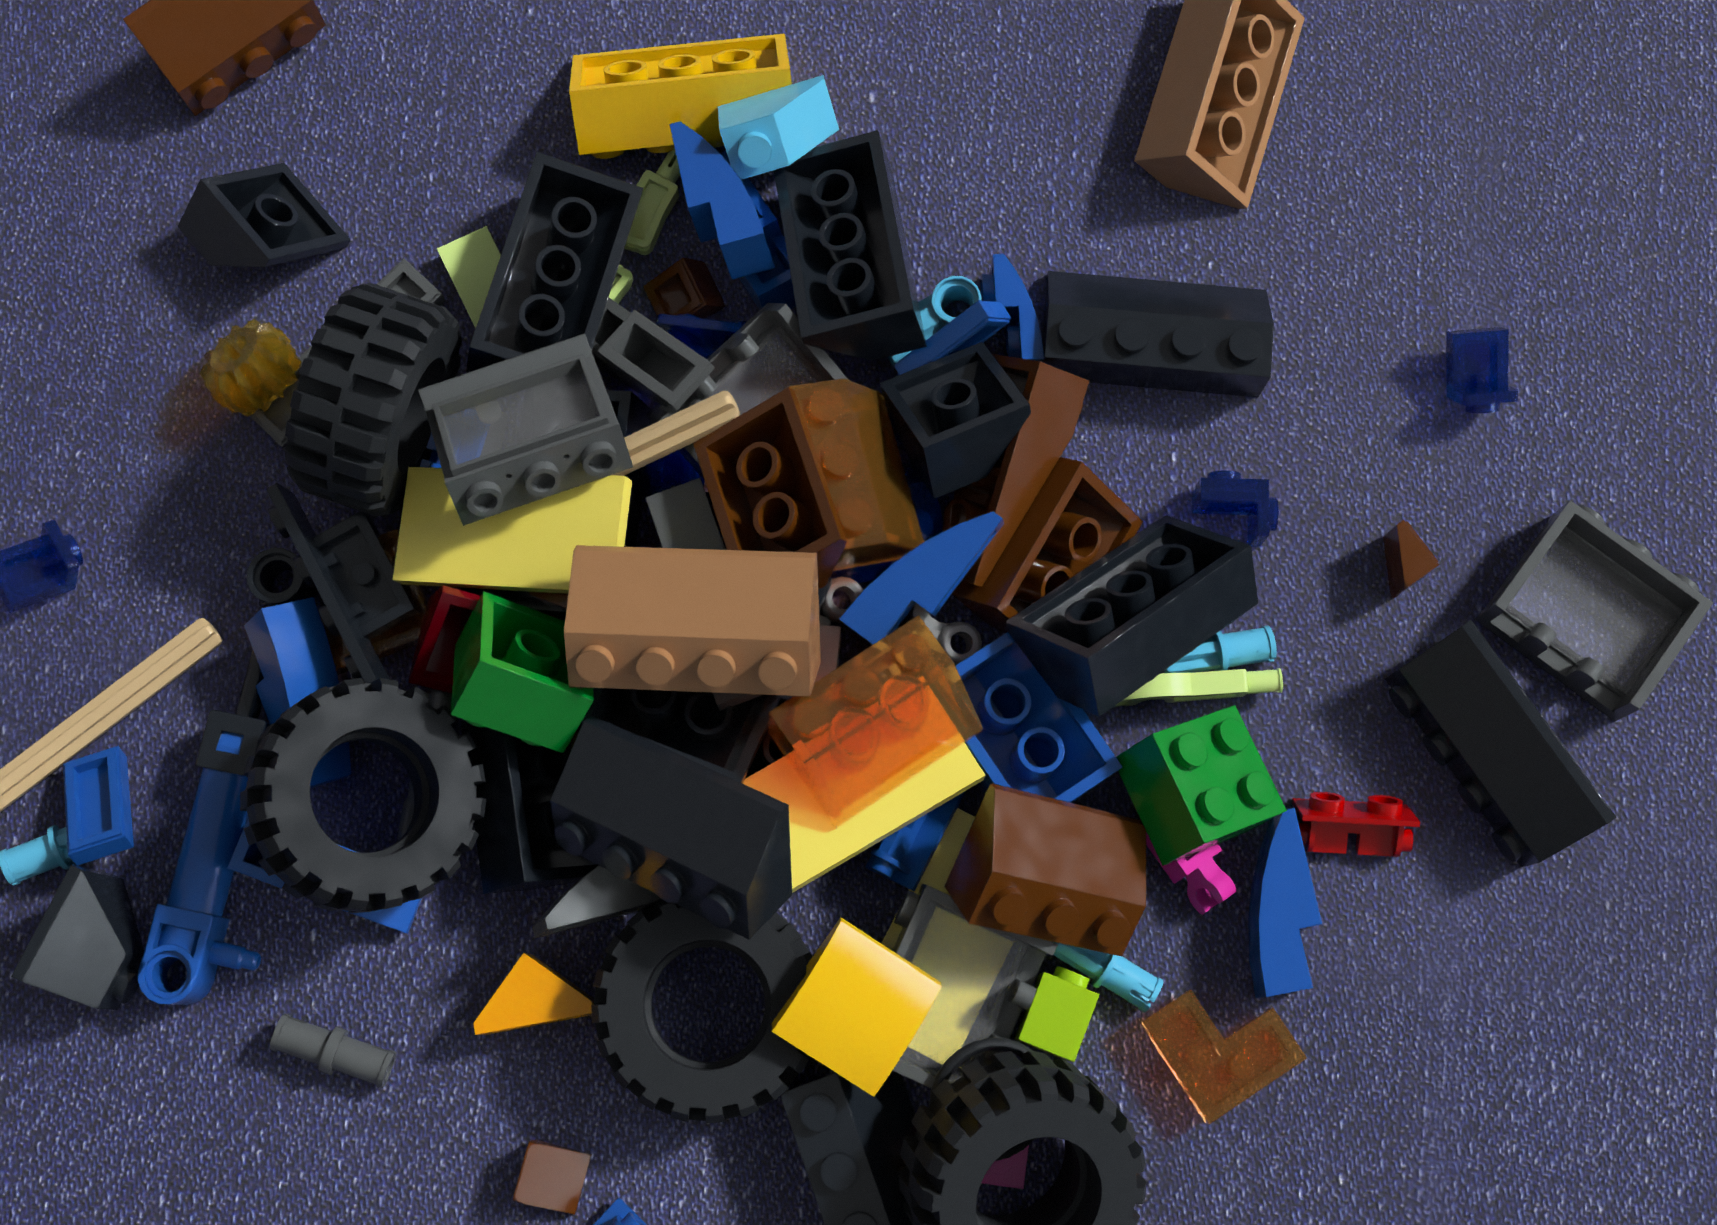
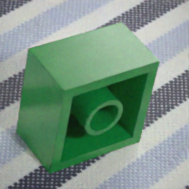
M483 591L455 644L451 715L464 719L473 726L488 727L520 738L529 745L543 746L564 753L594 701L593 688L569 687L564 640L565 621Z
M1236 705L1153 733L1116 756L1122 765V768L1118 771L1162 866L1245 834L1287 811Z

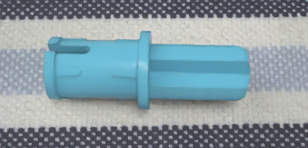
M1268 625L1257 629L1225 634L1219 631L1196 647L1195 650L1168 667L1164 672L1196 673L1209 670L1223 671L1228 670L1229 667L1260 662H1274L1277 654L1275 636Z
M56 825L50 826L47 829L46 835L0 851L1 870L6 880L13 886L59 866L64 870H68L73 865V861L68 856L66 827L60 829Z
M1053 942L1058 945L1054 956L1092 979L1091 986L1096 989L1101 985L1138 1007V1010L1143 1013L1151 1007V1003L1148 1001L1150 1000L1154 1003L1161 991L1163 979L1153 976L1123 956Z

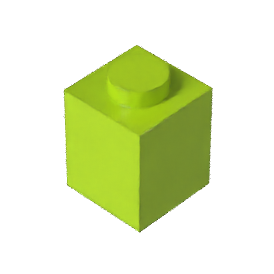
M1057 966L1053 975L1046 972L1039 973L1034 985L1037 988L1036 994L1029 1009L1025 1010L1014 1040L1065 1061L1075 1062L1100 994L1086 989L1089 978L1066 968Z

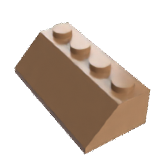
M1184 0L1134 161L1166 188L1237 209L1248 208L1305 17L1288 0Z
M576 545L573 551L564 626L569 687L811 696L821 663L817 553Z

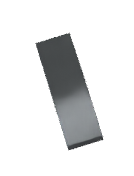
M608 298L591 350L596 365L648 399L677 411L715 369L714 366L707 359L635 309L631 313Z
M598 865L560 896L533 925L532 930L536 939L643 911L656 904L657 900L661 898L656 893L638 884L614 876L609 870Z

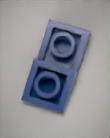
M993 254L990 274H981L980 290L982 301L1002 302L1012 318L1009 320L1010 323L1007 324L1010 326H1006V355L1043 362L1044 352L1039 323L1026 287L1004 254Z

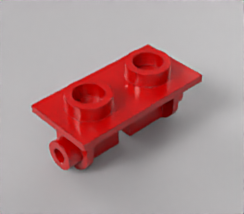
M1313 792L1310 794L1309 799L1292 798L1293 807L1301 820L1304 821V823L1298 824L1305 852L1346 854L1348 833L1357 834L1355 851L1358 855L1399 857L1401 852H1411L1413 847V832L1411 829H1404L1405 826L1420 827L1419 819L1407 804H1403L1401 799L1392 796L1372 795L1368 797L1367 802L1345 801V797L1335 793Z

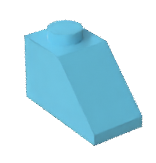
M824 75L718 106L719 131L731 167L741 180L791 165L839 130Z

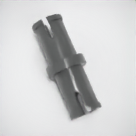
M286 1013L279 1019L270 1042V1050L280 1051L319 1065V1072L332 1075L334 1071H338L375 1084L379 1088H383L386 1085L397 1056L396 1051H389L348 1037L349 1031L347 1029L336 1026L331 1031L293 1018Z

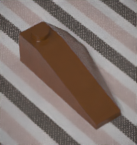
M992 354L1030 404L1031 414L988 476L955 490L954 499L944 509L942 532L992 511L1002 517L1004 525L963 578V582L980 587L985 583L1071 440L1078 417L1082 411L1089 380L1040 361Z

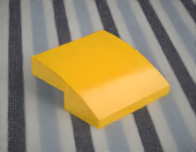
M840 917L806 965L805 977L773 1020L772 1032L874 1097L912 1041L942 985L940 981Z

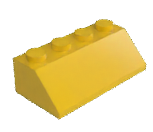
M785 33L573 55L569 95L579 155L592 154L595 158L608 159L622 155L624 150L646 148L651 153L672 151L674 143L669 124L679 121L701 135L713 147L724 146L719 131L718 106L792 84Z

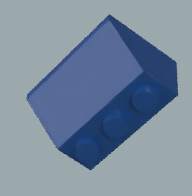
M1008 632L927 684L985 773L984 780L978 783L985 794L990 783L1074 803L1122 768V765L1084 710L1057 698Z

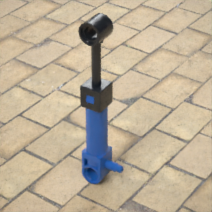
M269 548L260 552L252 559L247 569V583L250 591L259 599L260 606L266 608L311 597L315 599L318 590L316 586L310 588L301 578L293 561V558L297 555L284 548ZM285 570H293L294 578L291 586L283 592L273 593L272 584L275 577ZM253 649L235 714L218 710H210L195 763V766L202 768V773L166 905L157 904L146 947L139 965L138 983L140 989L149 1000L158 1004L191 1005L199 1002L210 992L215 980L217 966L254 971L258 969L261 962V955L258 952L247 950L244 946L224 942L230 919L223 918L234 871L227 867L248 820L247 811H240V792L246 790L248 777L244 776L243 773L248 758L255 754L259 746L257 743L258 739L266 728L270 726V723L265 720L258 719L262 702L256 685L264 677ZM181 960L185 964L187 978L181 988L173 991L167 981V972L175 961Z

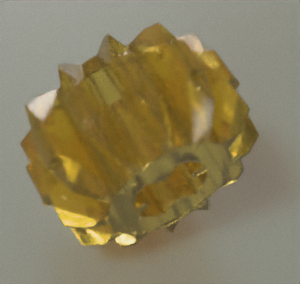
M253 319L248 321L243 328L234 325L230 334L224 338H217L218 344L215 349L206 352L204 355L207 363L203 365L199 373L205 380V387L211 392L210 396L223 408L227 407L232 413L240 412L248 417L254 414L258 408L267 411L270 408L271 402L276 398H285L283 391L287 386L294 384L298 380L294 372L299 369L302 362L296 355V350L290 344L291 340L279 328H275L270 322L262 324Z

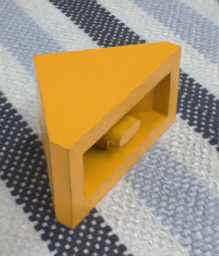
M523 952L474 1021L475 1035H489L592 1015L591 1005L594 1004V998L534 955Z

